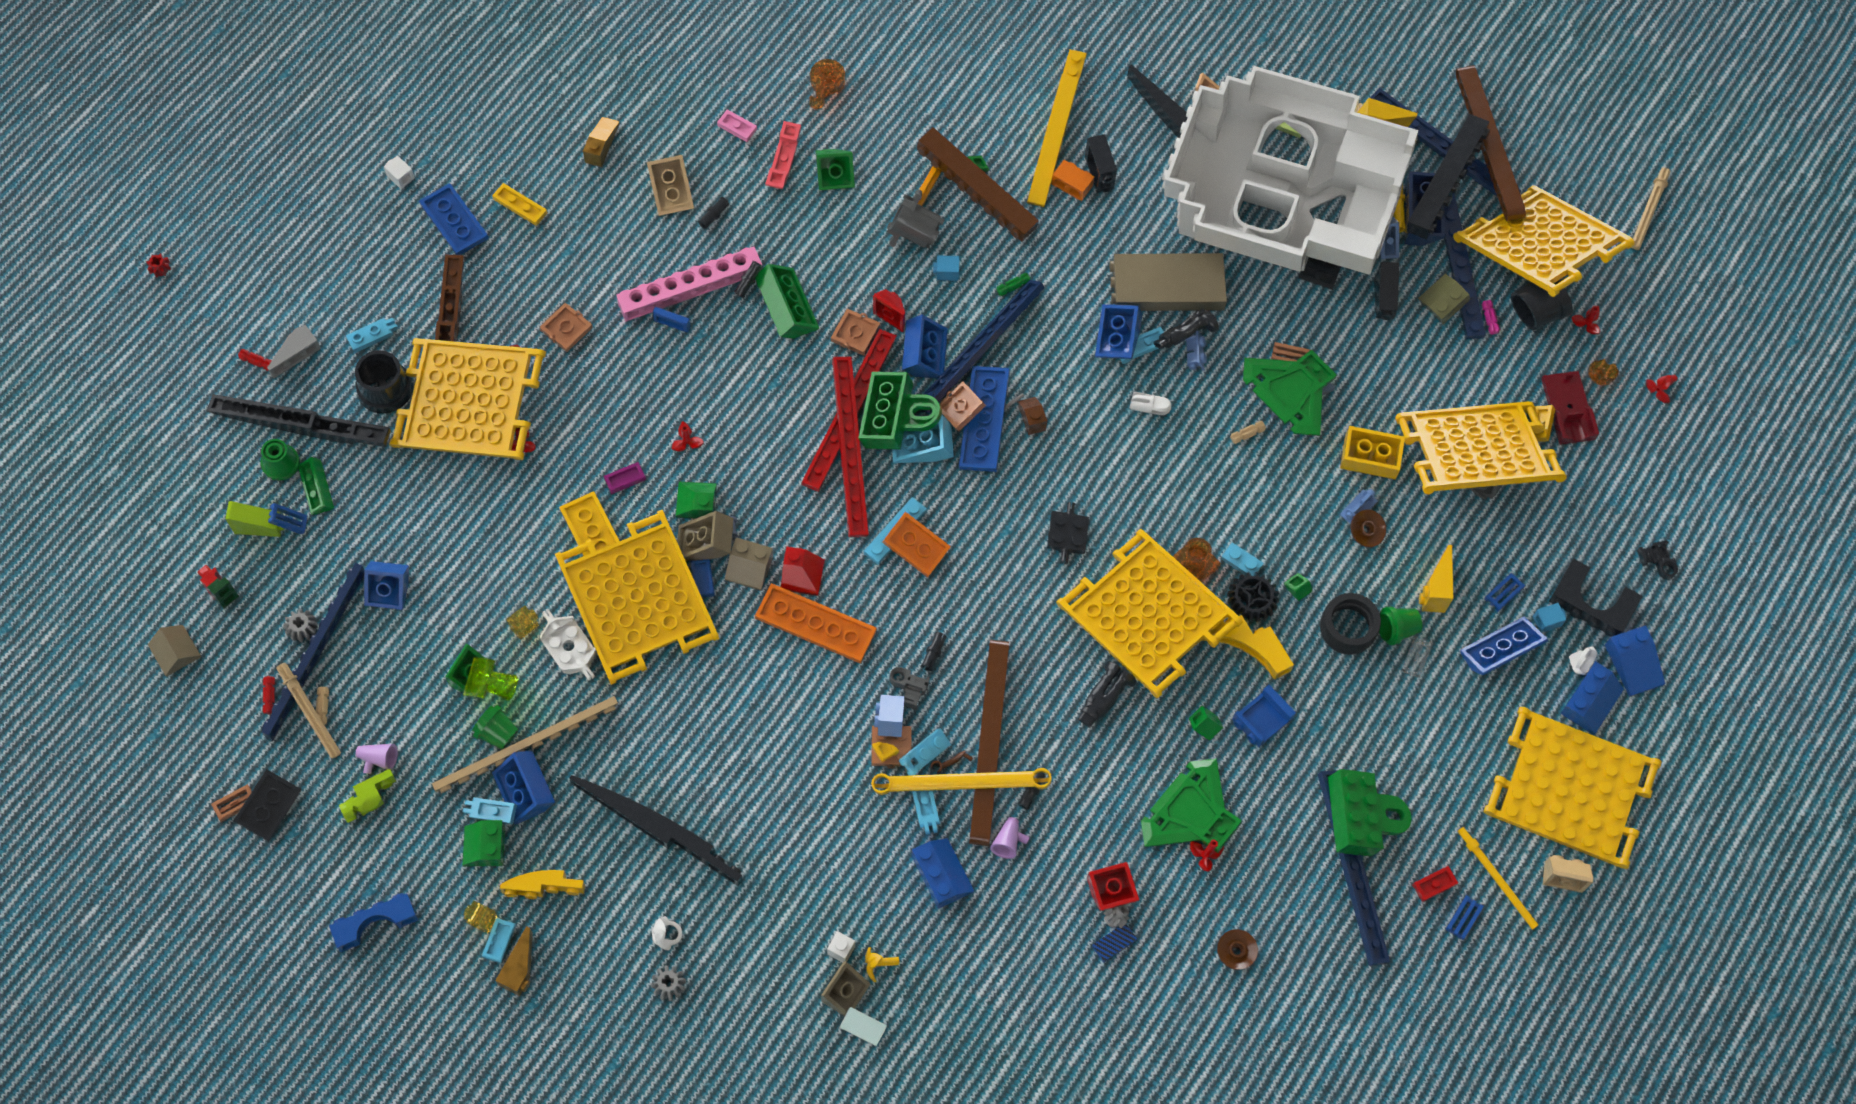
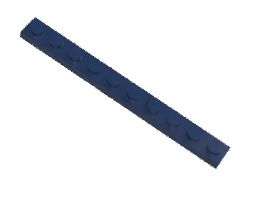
M1381 88L1370 97L1371 99L1411 111ZM1418 115L1408 127L1418 130L1417 139L1443 158H1445L1454 142ZM1475 157L1472 166L1467 168V175L1497 196L1486 164Z
M1453 193L1449 207H1445L1444 240L1452 277L1467 291L1471 299L1460 309L1466 340L1484 338L1486 333L1466 244L1462 242L1457 243L1453 238L1454 233L1463 230L1455 193Z
M1029 280L924 394L933 396L938 402L944 398L947 392L958 383L961 377L970 370L973 364L982 357L999 336L1039 296L1040 292L1045 288L1043 283ZM918 410V411L925 412V413H929V412L932 411V410Z
M355 563L353 568H350L347 572L345 583L340 585L335 601L330 603L326 617L321 619L316 635L314 634L310 639L309 648L303 652L299 666L292 672L294 676L297 675L296 679L301 688L305 685L364 578V568L358 563ZM287 686L283 688L279 702L274 704L269 720H266L262 726V734L271 741H274L296 701Z
M1338 770L1321 771L1317 774L1333 834L1334 828L1328 777ZM1339 853L1369 966L1388 964L1390 959L1362 856Z

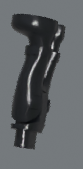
M1201 309L1193 316L1187 317L1178 326L1171 327L1162 333L1159 339L1154 341V346L1159 349L1164 347L1170 348L1172 345L1176 346L1201 329H1207L1210 332L1218 331L1219 324L1210 311Z
M1107 661L1104 665L1106 674L1101 677V680L1088 695L1084 707L1081 709L1082 714L1078 718L1081 723L1089 728L1112 708L1125 686L1133 687L1137 683V680L1128 671L1123 670L1118 680L1112 685V688L1107 694H1104L1108 686L1113 682V679L1121 672V667L1111 661Z

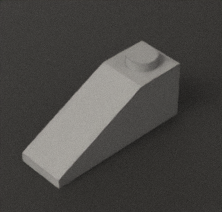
M306 325L296 328L288 335L267 367L273 379L321 349L317 339Z

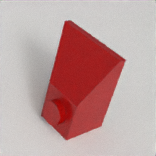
M887 289L873 295V314L901 332H904L905 310L901 298L895 292H890Z
M786 546L781 587L795 593L819 596L825 559L806 549Z

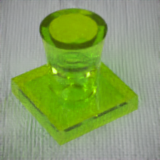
M474 657L463 696L484 699L486 692H489L509 701L515 694L518 677L515 674L493 671L495 660Z

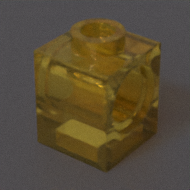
M525 605L506 619L508 626L520 640L539 626L537 621L538 615L533 609L529 610Z
M476 901L468 905L463 914L467 924L487 934L498 917L496 911Z

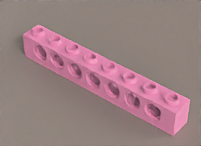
M755 247L744 248L737 253L727 254L720 259L710 260L700 266H692L688 270L675 272L671 276L658 278L654 282L641 284L631 290H624L616 295L617 302L626 322L653 312L655 307L663 309L737 283L742 280L741 276L747 272L752 261H756L761 265L762 263Z

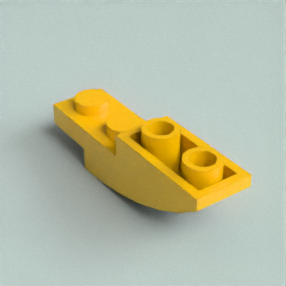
M542 870L509 879L500 884V890L507 897L523 895L527 899H537V897H543L544 890L554 894L564 891L569 895H579V893L585 892V883L583 880L566 879L564 870Z

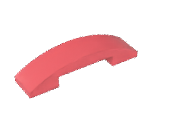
M783 122L779 144L765 186L778 189L784 188L796 153L801 131L800 124Z

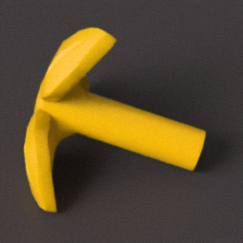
M868 947L865 955L866 971L870 979L875 983L876 979L873 969L878 966L899 965V957L883 958L877 953H871L872 948Z

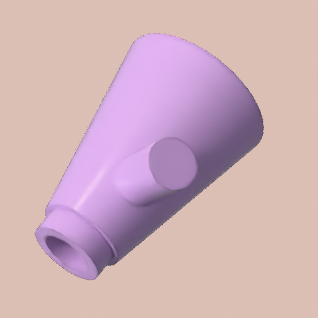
M395 744L358 746L356 749V757L365 761L363 773L371 774L373 764L386 770H392L396 764L398 750Z
M1009 817L990 846V850L1002 858H1015L1017 841L1027 844L1029 836L1018 832L1019 821L1016 818Z

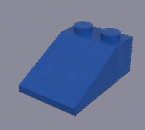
M1102 304L1095 357L1133 358L1143 315L1139 306Z
M1646 625L1610 637L1605 647L1629 697L1665 685L1655 643Z

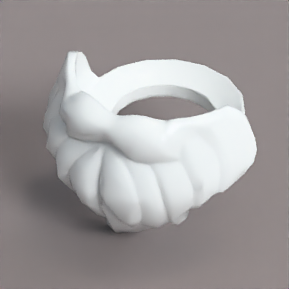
M1592 646L1587 647L1584 651L1580 650L1569 656L1572 669L1576 674L1586 675L1598 655L1596 649Z
M664 916L655 922L652 929V940L660 948L670 950L672 945H676L681 940L682 929L679 924L669 921ZM672 925L677 929L678 936L675 940L665 939V926Z

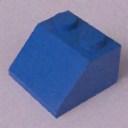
M370 561L364 570V606L403 610L409 584V565Z

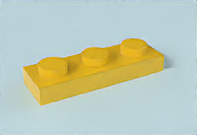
M504 183L492 195L493 200L535 226L547 214V209Z

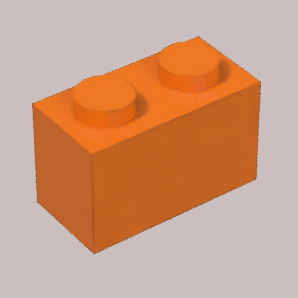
M1063 160L1053 173L1051 184L1082 201L1093 187L1094 176L1090 172L1078 168L1074 163Z

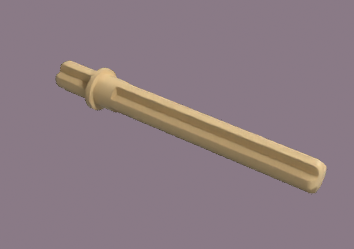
M1661 168L1658 177L1653 181V190L1633 237L1635 245L1631 247L1632 249L1639 250L1662 192L1668 186L1667 180L1671 172L1670 169Z
M286 663L278 665L276 669L284 681L282 684L286 685L329 756L336 758L341 752L296 679L297 675H293Z

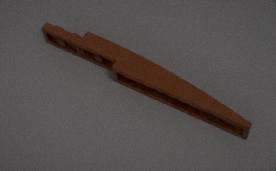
M445 254L439 319L436 323L435 340L458 341L464 255Z

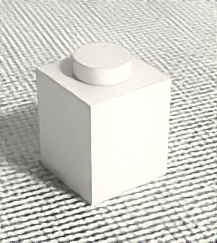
M398 156L389 160L384 166L387 177L400 189L415 179L412 169Z
M837 931L827 948V954L842 963L844 961L847 962L855 948V940Z

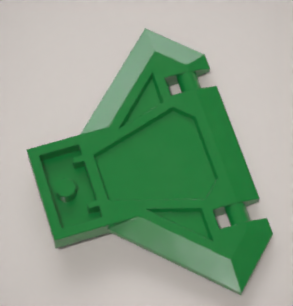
M1312 349L1297 361L1244 357L1243 382L1246 385L1253 383L1256 386L1252 391L1284 424L1290 421L1294 425L1290 429L1294 434L1320 436L1322 389L1336 379V373Z
M1217 758L1190 761L1186 766L1190 770L1187 775L1180 773L1150 809V812L1154 814L1152 818L1144 817L1141 820L1144 847L1201 841L1208 846L1211 840H1216L1218 846L1214 851L1218 853L1242 824V820L1225 809ZM1196 776L1199 777L1197 782L1193 780ZM1160 820L1163 821L1161 826L1157 824Z

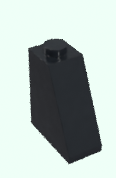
M1381 262L1374 279L1376 318L1383 320L1394 319L1398 311V262Z

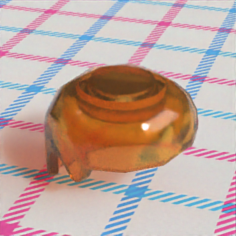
M1606 359L1594 360L1588 368L1589 378L1601 386L1609 385L1619 375L1617 365L1615 363H1606Z

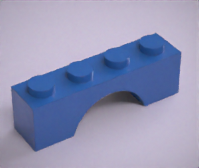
M400 893L394 895L387 902L380 901L375 903L370 909L358 910L353 913V916L346 919L344 917L336 919L333 922L334 924L329 925L337 949L340 952H344L360 945L363 931L375 921L387 920L393 922L399 928L418 921L409 895L407 893Z

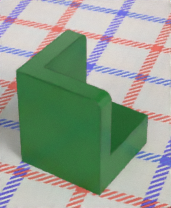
M1201 706L1189 717L1193 730L1208 740H1211L1223 729L1219 717L1204 706Z

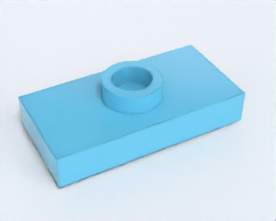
M496 918L482 958L502 964L516 928L515 923Z

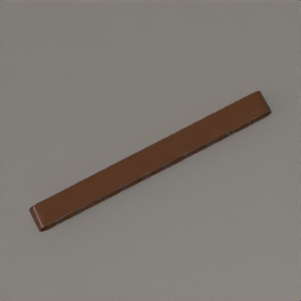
M1471 65L1456 68V79L1468 114L1489 121L1488 129H1490V133L1486 140L1483 139L1481 151L1506 222L1526 218L1525 206L1476 67Z
M990 639L976 773L997 772L1009 641ZM995 788L975 789L969 844L989 846Z

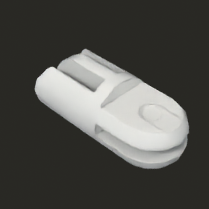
M1133 392L1129 408L1145 413L1166 415L1171 410V402L1165 397Z

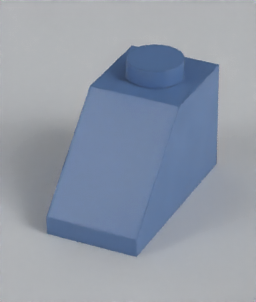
M1392 217L1380 252L1381 259L1399 258V222L1394 217Z

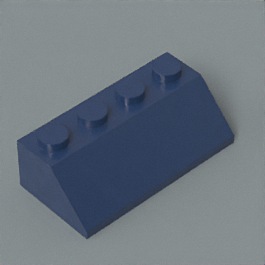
M1409 171L1405 181V245L1424 246L1445 238V213L1442 220L1437 221L1434 234H1430L1427 240L1407 232L1408 221L1435 173Z

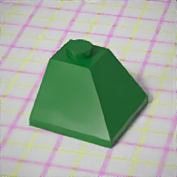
M838 149L815 150L819 190L855 188L852 151Z
M679 481L676 518L696 519L714 512L717 483Z

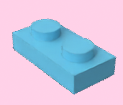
M1233 542L1221 556V560L1245 576L1248 572L1254 576V573H1258L1264 564Z

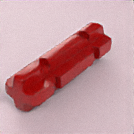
M241 349L238 353L239 359L269 371L267 367L272 360L264 359L265 357L253 352L249 353L246 349Z
M272 676L263 678V686H265L263 687V703L265 705H263L262 712L268 715L272 714L273 703H275V687H273L275 686V678Z

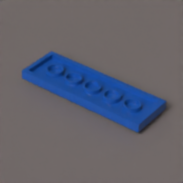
M972 366L970 389L986 406L964 426L959 461L960 470L997 472L1010 375L1009 368Z

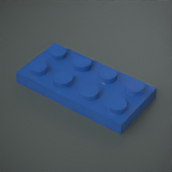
M450 183L419 200L421 207L456 255H461L489 239L485 230Z

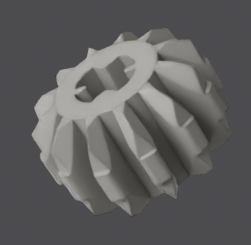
M299 609L296 614L291 611V617H285L287 622L283 624L286 630L285 634L292 641L295 642L298 639L302 643L304 638H307V640L311 639L310 634L316 635L315 628H318V624L315 622L316 617L311 615L310 611L306 610L303 613L302 609Z
M666 965L664 972L660 968L657 969L659 976H652V979L656 982L651 983V988L655 989V996L661 994V1000L668 996L669 1001H672V995L675 994L679 998L680 994L678 991H685L683 984L686 983V979L681 978L683 972H677V967L673 966L671 971H669V967ZM666 980H671L670 987L666 986Z

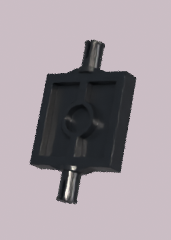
M1071 502L1067 503V512L1052 511L1050 516L1047 548L1062 553L1060 561L1062 564H1068L1069 554H1084L1086 550L1089 517L1075 514L1074 502H1072V505Z

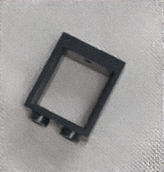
M1102 134L1087 138L1085 159L1090 173L1094 176L1096 192H1108L1114 189L1117 168L1106 136Z

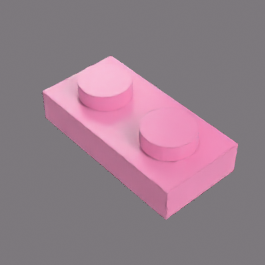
M726 110L717 122L718 127L745 142H748L757 130L755 124L729 110Z

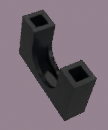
M1573 558L1549 602L1552 604L1559 603L1560 607L1569 612L1572 617L1587 622L1593 628L1600 629L1609 637L1623 633L1643 596L1625 586L1613 607L1606 610L1590 607L1581 596V585L1591 567Z

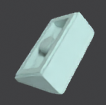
M850 1007L839 1028L877 1046L887 1025Z

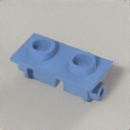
M1196 331V335L1193 334L1186 339L1187 351H1194L1187 353V366L1190 370H1195L1200 366L1204 371V363H1207V358L1203 347L1206 346L1205 337L1199 331Z
M1363 489L1340 513V516L1351 524L1353 517L1358 512L1366 509L1370 510L1378 502L1374 498L1375 492L1372 489L1366 491Z

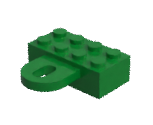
M907 372L871 373L858 437L865 449L901 450L904 431H927L935 427L940 421L942 409L939 402L930 395L912 394L913 381ZM918 410H932L929 416H915Z
M1339 769L1328 777L1336 853L1373 856L1384 849L1382 834L1396 836L1405 832L1410 827L1412 818L1407 804L1397 796L1378 794L1375 773ZM1386 811L1397 812L1400 820L1389 819L1386 816Z

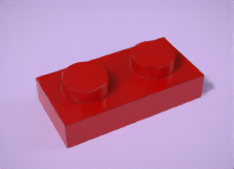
M1446 866L1414 882L1412 886L1423 903L1458 885V881L1449 866Z

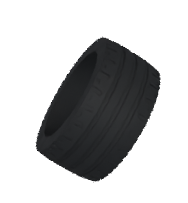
M1344 593L1332 599L1326 606L1320 621V631L1325 643L1334 651L1345 655L1359 654L1368 649L1378 636L1381 626L1380 613L1375 604L1367 597L1357 593ZM1342 609H1351L1359 612L1368 623V633L1358 639L1342 636L1332 623L1333 614Z

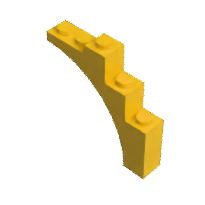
M1242 615L1239 617L1243 623L1239 627L1236 626L1219 641L1220 643L1239 648L1254 657L1267 669L1274 680L1291 672L1294 666L1271 626L1265 629L1261 627L1254 631L1253 634ZM1227 619L1225 623L1222 621L1210 633L1214 636L1231 620Z

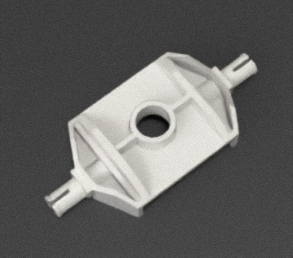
M546 609V612L544 610L542 615L546 618L548 624L540 635V639L562 672L566 674L583 672L588 681L591 678L593 679L595 675L590 670L589 665L594 660L597 651L578 626L574 617L555 618L549 609ZM572 643L574 648L571 651L564 650L565 644Z

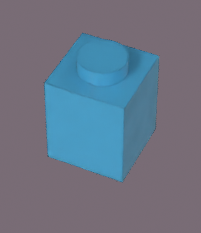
M937 255V262H933V273H937L936 280L958 281L959 256Z
M1559 603L1537 609L1532 616L1541 633L1559 628L1566 621V613Z

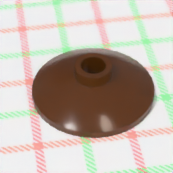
M1362 510L1351 521V533L1358 544L1364 547H1374L1379 545L1385 538L1386 524L1382 516L1376 511Z
M1233 929L1221 936L1217 945V953L1221 962L1227 967L1234 970H1243L1255 962L1258 955V946L1251 934L1244 930ZM1238 948L1240 954H1234L1233 949Z

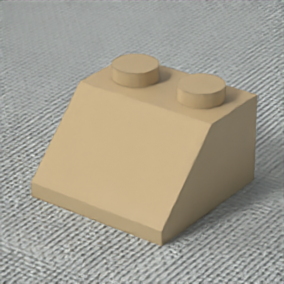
M1553 855L1545 861L1542 885L1583 893L1593 883L1590 864H1585L1582 860L1574 859L1570 861L1565 860L1562 856Z

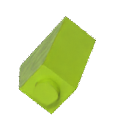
M233 501L228 502L225 519L234 534L281 537V531L285 529L268 523V519L271 517L269 512L272 510Z

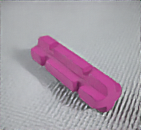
M1485 300L1482 303V308L1485 311L1484 315L1489 326V333L1491 335L1498 334L1500 327L1497 324L1498 320L1495 309L1492 308L1494 307L1493 302Z

